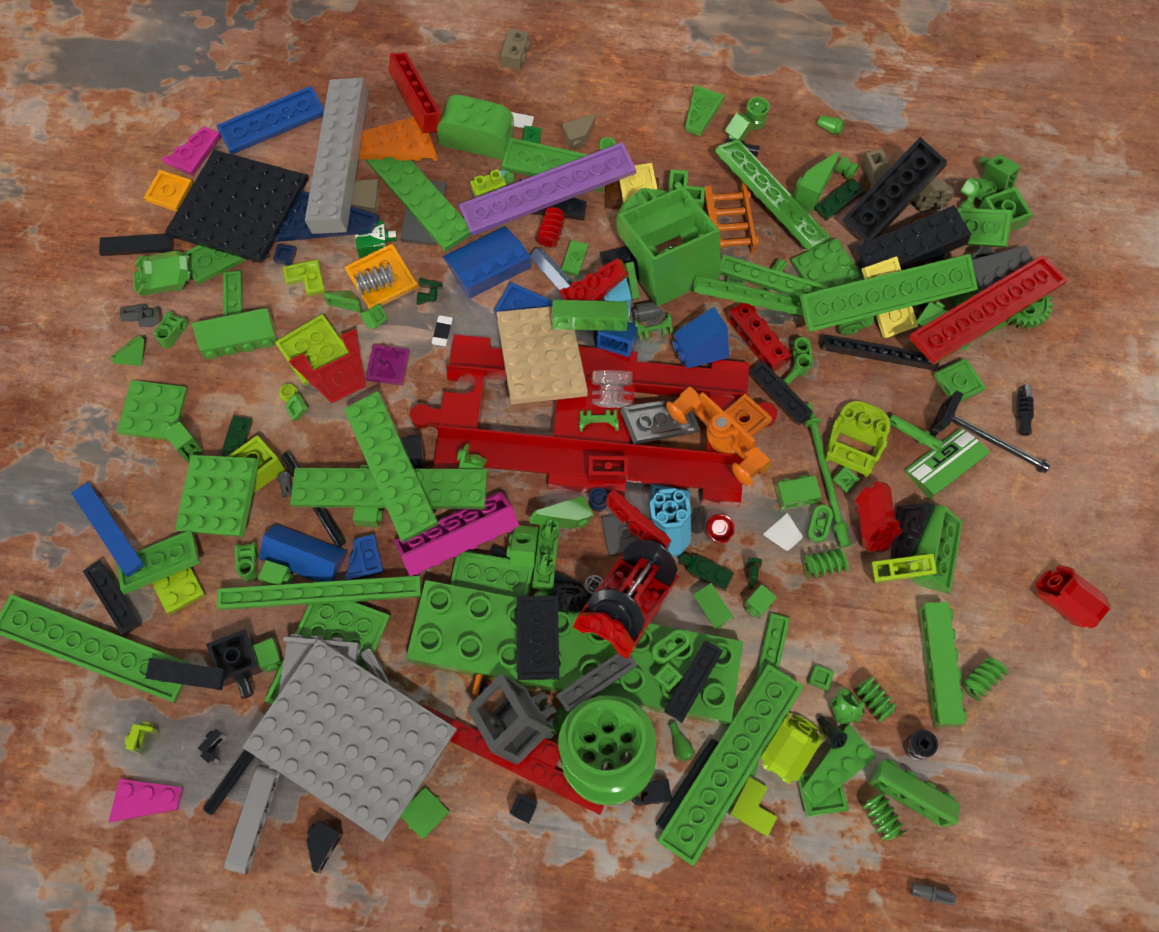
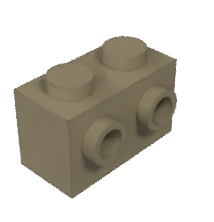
M509 29L500 55L502 67L521 70L522 65L527 60L526 52L530 51L531 48L529 33Z

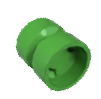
M754 97L747 104L745 116L755 122L752 130H759L765 126L770 108L765 98Z

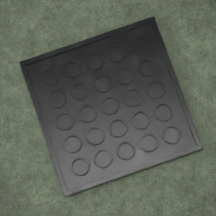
M213 150L165 230V234L168 237L262 263L275 240V236L278 235L280 227L282 228L288 213L291 212V208H293L296 199H298L300 192L306 185L308 177L303 173Z

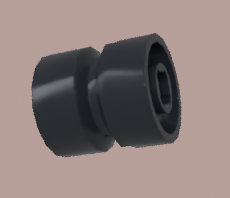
M919 730L905 739L903 749L909 758L920 761L936 753L938 741L932 732Z

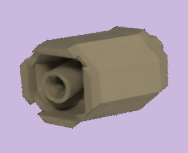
M936 177L914 200L921 212L930 209H944L947 207V203L951 201L954 190L953 187Z

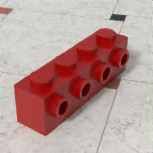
M741 303L729 311L727 321L760 362L764 361L774 372L789 362L791 357L790 350L779 341L778 335L770 330L767 322L757 314L754 306Z

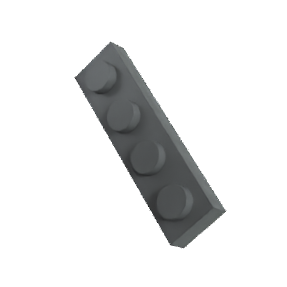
M617 653L558 693L556 697L569 714L578 704L592 698L636 668L637 663L631 655L626 659Z

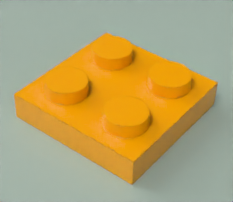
M159 170L144 199L148 203L177 212L193 182L190 179Z

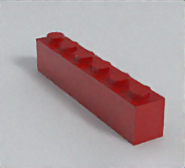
M406 52L390 53L389 73L422 133L438 132L437 126L441 120V113Z

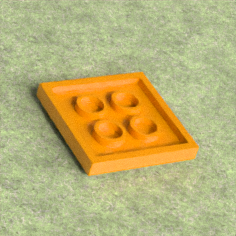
M393 244L344 267L367 308L377 303L383 306L418 288V284ZM389 263L395 282L392 281V287L385 283V289L378 285V291L371 287V293L364 289V295H361L355 277L358 278V272H361L363 276H365V270L372 274V268L379 272V266L381 265L386 270V264Z

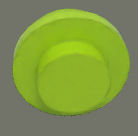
M285 384L279 390V396L285 402H288L294 394H298V389L292 384Z

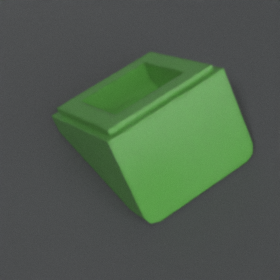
M380 303L360 313L368 329L376 328L388 319Z

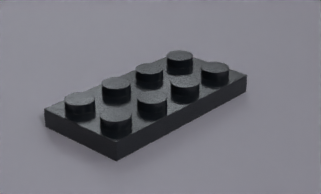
M518 596L517 680L560 679L558 596Z

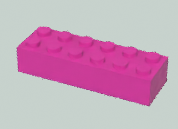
M499 492L486 498L485 509H462L438 520L439 525L404 543L400 538L393 541L409 576L422 573L429 567L438 566L442 561L449 558H455L468 549H475L479 544L492 541L503 533H509L518 527L519 523L512 506L503 493Z

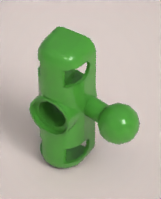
M969 178L961 189V192L968 197L966 201L961 203L960 208H974L973 202L975 198L983 201L985 197L996 194V185L988 179Z

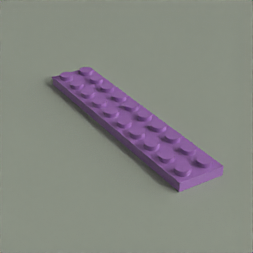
M622 142L459 204V208L470 234L473 236L636 174V168Z

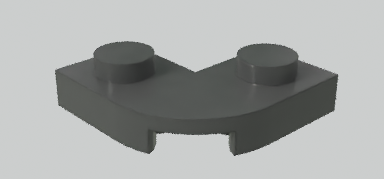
M147 304L125 306L120 308L121 322H134L138 320L139 327H153L159 324V312L157 307L153 309L148 308Z

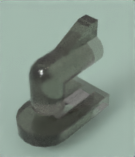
M701 505L693 508L691 532L694 534L701 533L705 526L708 510H705L706 508Z

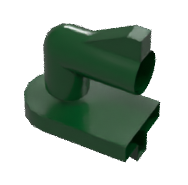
M420 277L419 286L430 288V293H417L416 305L435 302L438 294L436 289H442L443 284Z
M748 558L745 563V568H750L747 583L751 590L754 589L759 569L762 566V559Z

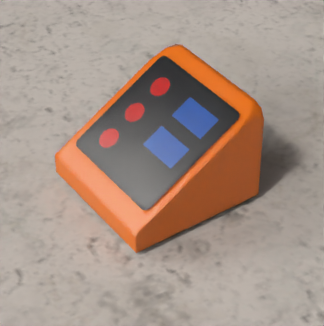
M477 674L472 692L473 696L477 698L493 681L488 677Z

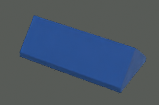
M275 524L263 535L259 559L264 562L267 560L286 566L292 573L315 582H330L335 580L348 552Z

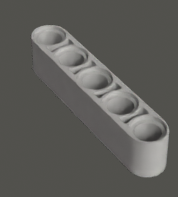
M260 764L257 766L226 857L225 870L244 875L248 874L279 781L280 772L277 770L269 769L268 766Z

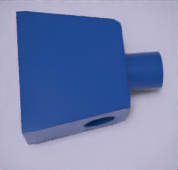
M628 322L627 331L599 330L597 348L630 357L637 341V326Z

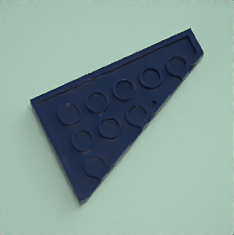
M301 191L298 199H296V203L291 208V212L288 213L286 221L283 222L282 228L280 227L278 235L275 236L274 242L369 234L373 232L380 218L377 214L351 206L347 232L312 234L305 222L310 193Z

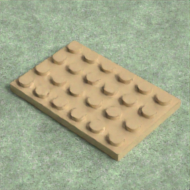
M552 306L496 312L511 405L584 397L588 394L575 330L552 329Z

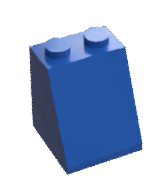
M715 307L709 309L674 333L672 346L674 351L678 352L680 362H683L686 368H691L729 358L728 327Z

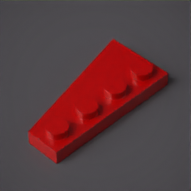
M617 258L599 268L594 274L590 273L583 280L571 283L570 287L562 288L559 291L564 300L600 301L623 281L629 273L623 261Z
M613 489L608 494L606 505L622 523L626 522L628 524L630 533L634 537L638 536L641 540H651L659 543L668 550L671 543L668 535L660 531L650 519H647L640 513L637 507L632 506L622 494Z

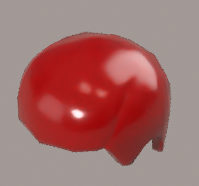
M715 514L706 523V534L715 543H727L735 534L734 522L731 517L725 514Z

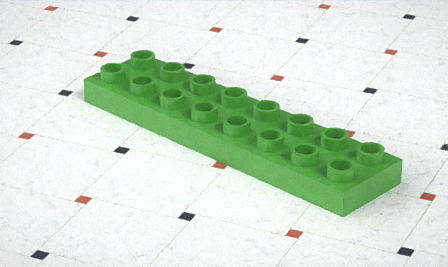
M425 580L406 659L410 664L471 676L481 674L491 680H495L502 673L527 687L560 693L618 652L611 642L597 634L581 633L573 628L576 618L581 611L575 613L574 611L569 612L568 610L562 611V609H559L560 679L517 680V598ZM650 623L642 639L631 654L637 663V667L593 697L601 695L619 696L634 702L644 710L664 713L682 679L669 693L656 682L653 677L665 664L657 663L653 659L652 649L663 638L675 630L682 629ZM683 630L690 637L689 646L685 651L668 662L683 678L705 640L723 650L685 718L729 726L732 723L744 641ZM681 639L675 640L677 645L683 644ZM660 650L658 652V654L661 657H664L666 655L665 651Z

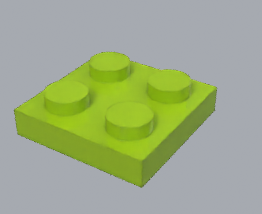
M192 567L152 583L168 615L206 596Z

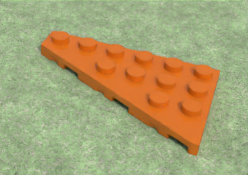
M413 116L363 130L359 159L384 160L385 157H394L395 160L421 161L422 158H432L433 161L438 160L429 133H422Z

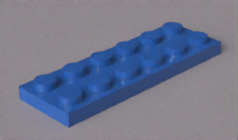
M309 86L216 126L230 154H235L324 115V108L312 86Z

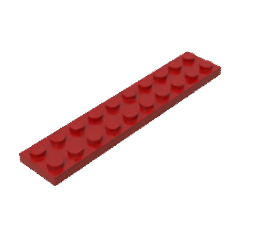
M1041 255L911 333L909 338L929 361L935 365L1065 285L1068 280L1044 255Z

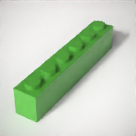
M949 602L924 603L920 607L934 728L960 727L965 724L967 714L966 710L963 709L964 692L960 688L959 682L961 680V670L957 666L959 654L954 644L956 631L952 628L953 610L950 608Z

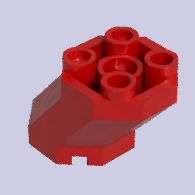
M876 481L873 483L874 487L870 489L867 486L855 499L854 504L857 506L855 512L860 518L862 546L867 551L878 552L880 550L885 552L889 549L895 537L902 532V529L899 527V522L894 518L891 487L885 482Z
M1060 565L1056 567L1057 570L1054 572L1051 570L1045 571L1036 582L1037 595L1041 600L1067 618L1071 625L1082 628H1094L1110 611L1111 607L1104 593L1079 576L1073 568Z

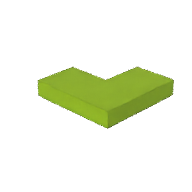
M318 259L282 267L286 285L304 282L308 297L326 293Z
M749 777L729 815L768 837L777 819L775 815L759 807L768 787Z

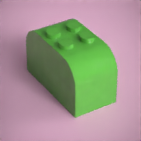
M452 95L446 102L440 123L437 126L439 145L503 160L509 140L513 138L515 133L513 114L506 107L497 103L463 95Z

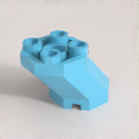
M676 488L660 490L649 504L650 520L660 531L668 535L671 540L668 551L673 557H678L683 554L691 543L690 501L682 491H678Z

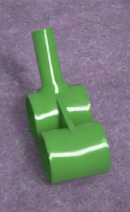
M806 337L797 338L791 351L794 357L793 371L783 380L787 385L797 376H806L813 364L811 342ZM800 363L805 364L807 367H802Z

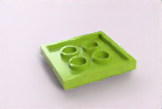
M323 314L275 341L276 346L288 363L289 360L304 353L313 370L349 354L343 342ZM291 366V368L296 373L304 387L310 384L293 366Z

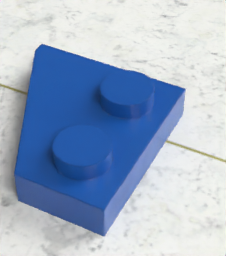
M372 534L355 539L345 580H358L384 573L375 535Z

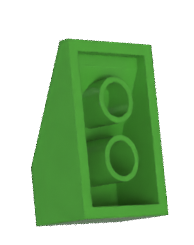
M839 152L834 153L806 171L803 178H799L793 197L806 211L812 213L833 174L840 155Z

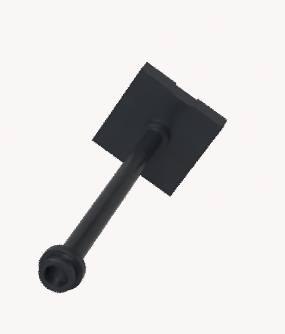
M956 390L941 404L929 430L930 435L937 436L953 422L1038 467L1037 471L1040 473H1046L1050 468L1051 464L1048 460L1043 459L1041 461L956 416L955 412L963 393Z

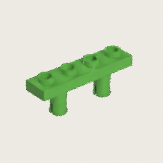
M549 519L546 526L539 525L532 588L552 591L559 536V523L556 520L552 523V519Z

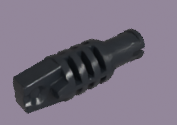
M1024 384L1018 388L1016 413L1020 422L1019 435L1029 436L1032 434L1031 421L1034 418V398L1031 385Z

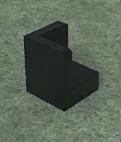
M518 793L509 814L530 824L538 802Z

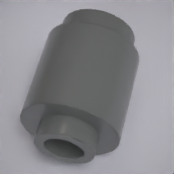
M653 301L635 304V308L632 309L633 317L638 322L653 320L660 316V308Z

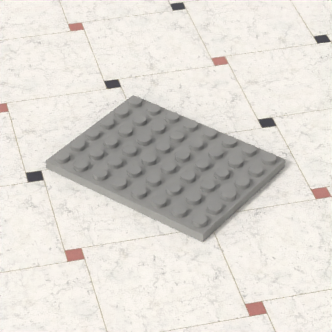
M317 640L242 748L385 842L457 729L328 645Z

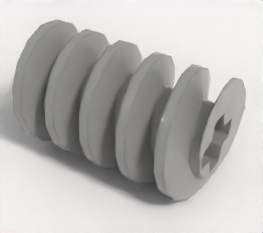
M389 263L386 264V270L381 265L379 266V272L372 268V274L365 270V276L358 272V278L355 277L361 295H364V289L371 293V287L378 291V285L385 289V283L392 287V281L395 282Z

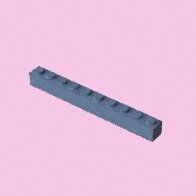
M535 248L530 255L531 259L546 274V277L553 282L554 286L558 287L559 290L570 287L573 281L543 248Z

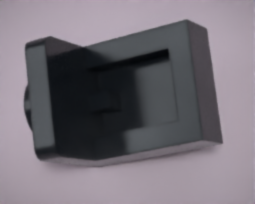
M218 729L208 732L203 738L204 742L198 747L202 752L200 756L209 764L211 761L218 764L220 760L213 752L227 736Z

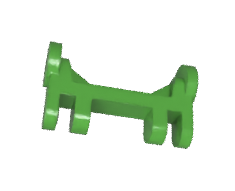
M667 313L665 320L656 326L645 327L638 323L637 320L633 321L634 326L638 328L637 335L639 341L642 340L641 334H644L645 340L649 339L650 332L661 330L662 335L666 336V329H668L670 335L673 334L670 313Z
M587 410V416H584L583 411H580V432H583V428L589 423L607 422L615 427V431H618L617 410L613 411V415H610V410H606V415H591V410Z

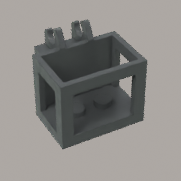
M502 673L467 707L490 751L517 765L544 738L550 740L555 735L552 727L559 721L557 716L548 719L551 714L556 713L554 706L549 707L548 702L539 705L541 700L547 698L545 692L533 697L525 685ZM501 687L507 699L494 712L481 707Z

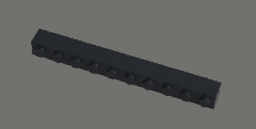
M825 335L822 342L821 350L932 371H936L939 367V362L933 365L921 352Z

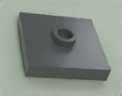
M617 516L602 518L609 557L623 554L631 542L641 540L638 536L634 537L630 533L628 524L626 522L622 523Z

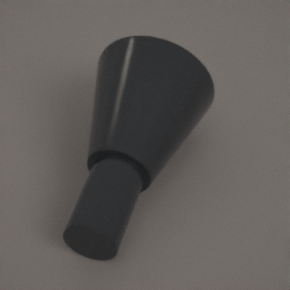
M820 716L817 722L823 728L830 748L838 749L843 747L847 741V734L830 724L824 716Z

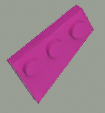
M204 126L189 137L187 143L181 147L177 146L174 149L175 152L169 156H164L161 160L163 163L193 176L221 136L218 132Z
M119 779L108 822H119L121 820L179 810L184 788Z

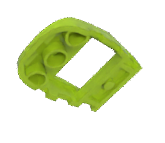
M862 401L848 403L842 409L840 416L833 425L828 442L826 461L830 460L864 474V477L867 478L888 443L887 435L890 432V419L887 414L880 408ZM839 433L874 447L872 455L837 442Z

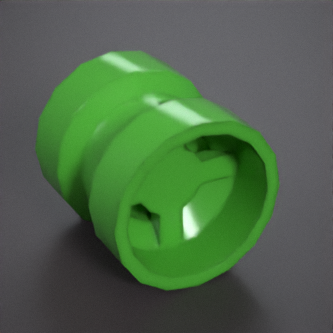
M844 156L838 163L835 172L843 174L846 179L851 180L856 174L859 165L850 162L849 158Z

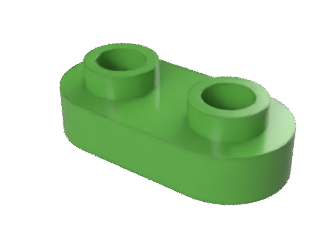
M819 505L813 511L807 535L814 543H822L828 536L833 518V511L830 507ZM819 514H823L825 519H821ZM815 531L820 533L819 537L815 536Z
M675 630L654 645L652 649L653 659L660 664L669 662L688 648L690 643L689 635L683 630ZM681 639L683 644L677 645L675 640ZM660 650L665 651L666 655L664 657L658 654Z

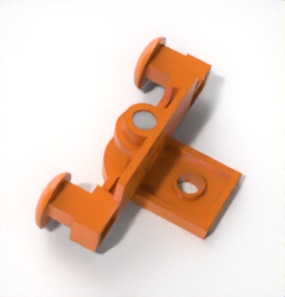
M691 387L682 392L680 397L673 403L667 402V411L677 423L686 424L685 416L692 411L707 425V438L713 449L720 453H737L744 459L740 465L734 463L732 466L735 477L743 485L748 487L754 486L752 477L757 473L762 475L771 467V460L756 447V440L753 437L772 422V417L746 394L725 411L703 392L699 395ZM742 416H748L750 418V420L745 423L741 422L739 419Z

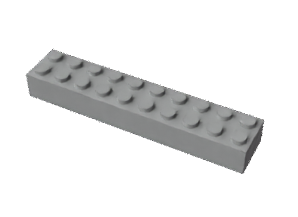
M363 78L334 79L329 81L305 222L312 234L347 232L369 95Z

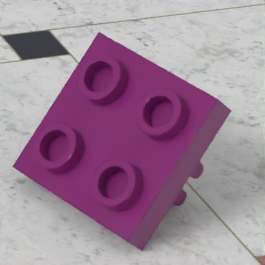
M373 344L365 377L366 381L403 386L410 350Z

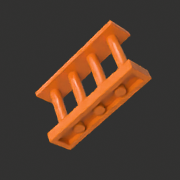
M742 183L740 192L715 194L712 193L711 186H704L705 213L718 227L720 233L723 231L747 230L748 238L727 240L720 238V250L723 247L749 245L750 253H754L756 246L759 245L758 235H755L749 203L751 198L750 190H747V186ZM741 199L742 207L718 209L714 206L716 201ZM744 214V223L721 225L717 223L718 216Z

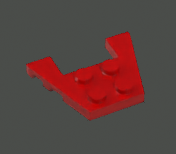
M356 329L340 336L349 354L327 365L313 370L304 353L289 360L290 365L331 404L366 387Z

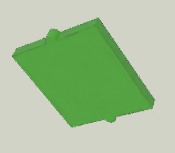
M425 787L410 802L401 818L409 825V829H413L424 840L450 812L440 803V798L435 797Z

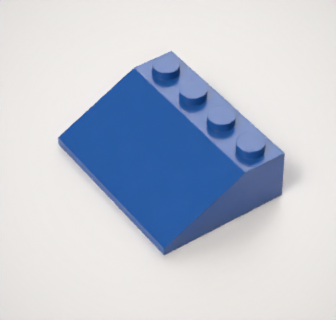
M506 226L443 256L444 261L468 299L531 268V256L523 244Z

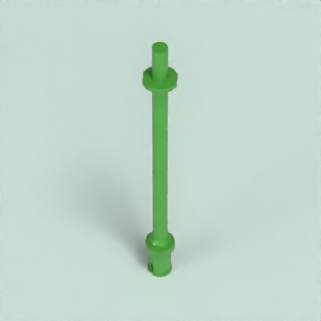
M808 403L806 405L813 411V415L808 418L804 425L810 427L835 519L833 531L836 532L839 548H847L852 545L847 530L849 526L842 519L829 466L826 461L818 429L821 419L815 418L812 403Z

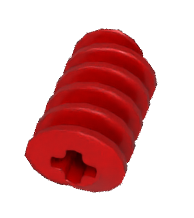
M555 207L546 209L539 233L537 234L539 244L549 248H556L558 246L557 242L560 240L559 236L562 234L561 230L566 222L562 210Z

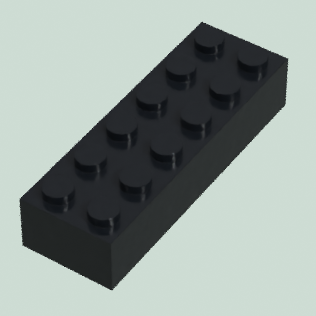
M919 137L842 219L844 224L865 243L879 237L947 166V160Z
M955 205L856 246L854 259L862 271V268L897 256L902 271L967 245L971 232Z

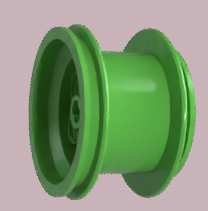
M601 695L589 698L578 704L563 721L558 740L562 769L568 783L581 797L599 805H618L632 800L645 789L655 770L656 734L650 718L641 707L623 697ZM608 727L613 729L610 733H606L603 730ZM588 737H592L595 739L591 743L585 741V739ZM623 738H630L632 741L624 743L621 740ZM608 750H609V751H612V753H610V755H608V756H607V755H603V754H606V752H607ZM589 757L594 759L592 763L584 762ZM624 758H630L632 760L627 764L621 762V760Z

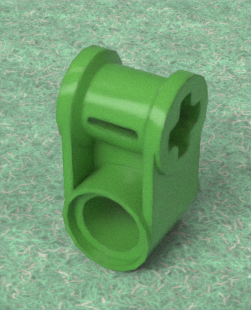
M171 311L167 312L154 331V336L160 346L165 349L173 347L180 335L186 330L188 320L184 317L175 316Z
M252 542L250 545L241 546L240 544H235L236 572L244 581H254L258 576L259 551L257 543ZM251 567L248 573H243L246 568Z

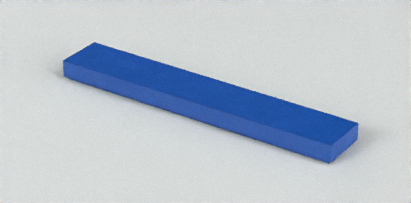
M86 482L71 493L123 573L129 577L145 566L91 484Z

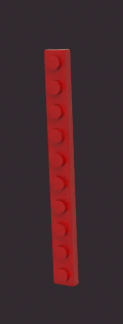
M424 704L422 705V707L457 729L450 742L599 816L601 815L605 805L595 804L581 797L568 783L563 772L528 755L518 765L497 756L490 751L479 731Z

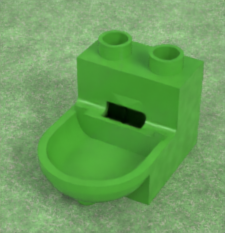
M683 186L670 192L641 188L622 204L616 217L617 232L636 257L640 284L656 306L670 302L679 296L693 291L695 275L715 280L721 278L720 230ZM677 236L681 237L682 245L671 250L667 248L664 253L658 254L655 246Z

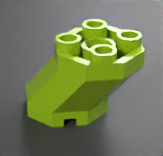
M792 713L787 714L761 756L763 760L762 766L766 770L778 774L788 784L799 780L824 738L823 733L820 735L817 733L819 728L800 715L793 718L791 717Z

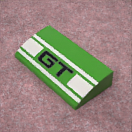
M962 428L943 441L945 443L938 453L932 449L904 471L929 500L990 453L980 441Z

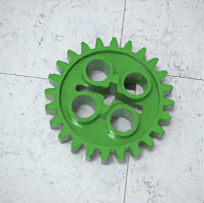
M1043 297L1009 318L1006 323L1012 321L1013 327L1019 324L1021 329L1025 325L1027 329H1030L1032 326L1037 328L1038 325H1042L1050 317L1053 311L1051 309L1053 304L1050 303L1052 297Z

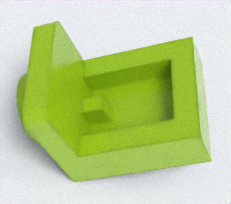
M141 722L140 725L133 724L130 733L127 734L125 739V749L140 753L146 733L158 735L159 730L153 728L154 724Z

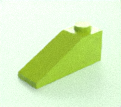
M934 554L875 561L871 564L874 584L937 574Z

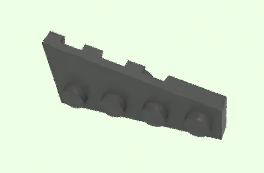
M1027 245L973 259L977 292L980 293L1033 261Z

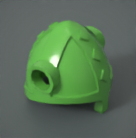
M840 688L836 698L830 703L834 718L840 724L853 721L857 723L865 714L863 709L865 704L862 701L859 702L856 696L846 688Z

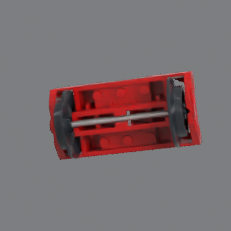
M651 540L631 542L579 613L573 628L581 633L597 634L611 642L618 654L628 659L642 639L653 617L658 614L679 577L676 562L671 553L659 543Z

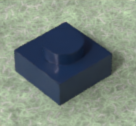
M278 244L273 257L274 263L292 265L297 251L296 248Z

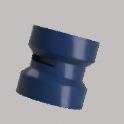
M598 487L589 493V506L595 512H601L607 507L608 493L605 489Z

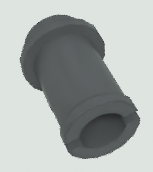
M281 472L277 475L278 478L276 480L280 484L282 497H287V490L289 497H291L292 475H289V472Z

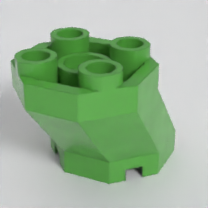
M180 251L151 256L140 255L135 262V267H138V270L133 274L134 290L137 291L138 295L144 296L171 290H183L185 281L190 280V271L187 269L189 255Z

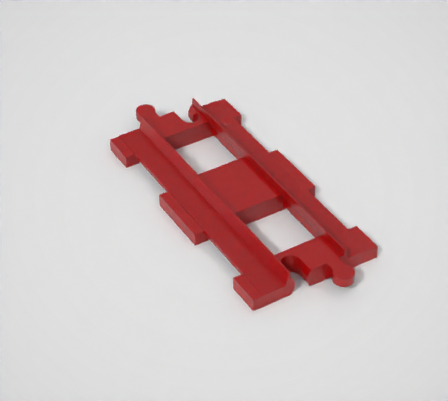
M454 334L450 361L447 364V380L471 383L475 386L474 389L465 394L444 392L441 409L418 404L410 411L411 422L416 428L425 429L430 426L438 431L433 469H460V461L457 460L459 450H463L466 444H470V455L476 454L487 459L485 468L549 474L548 489L590 493L591 490L599 487L605 489L608 494L615 489L619 494L625 496L626 482L702 489L701 504L737 508L741 505L743 484L735 477L732 466L734 463L740 465L744 459L738 454L720 453L713 449L708 442L707 425L705 451L630 444V433L620 410L626 406H633L634 392L680 397L682 392L691 387L699 395L703 392L725 411L744 394L749 396L748 362L718 360L711 362L710 369L699 367L686 368L685 366L637 362L638 352L632 351L630 357L600 348L578 346L588 394L584 397L557 399L553 436L480 429L486 379L507 380L502 349L491 348V338ZM768 402L759 404L772 417V422L766 427L773 425L778 415L776 407ZM587 410H591V415H606V410H610V415H613V411L617 410L618 431H615V427L607 422L589 423L583 428V432H580V411H583L584 416H587ZM742 416L739 420L745 423L748 422L750 418L748 416ZM589 456H628L627 481L588 480Z

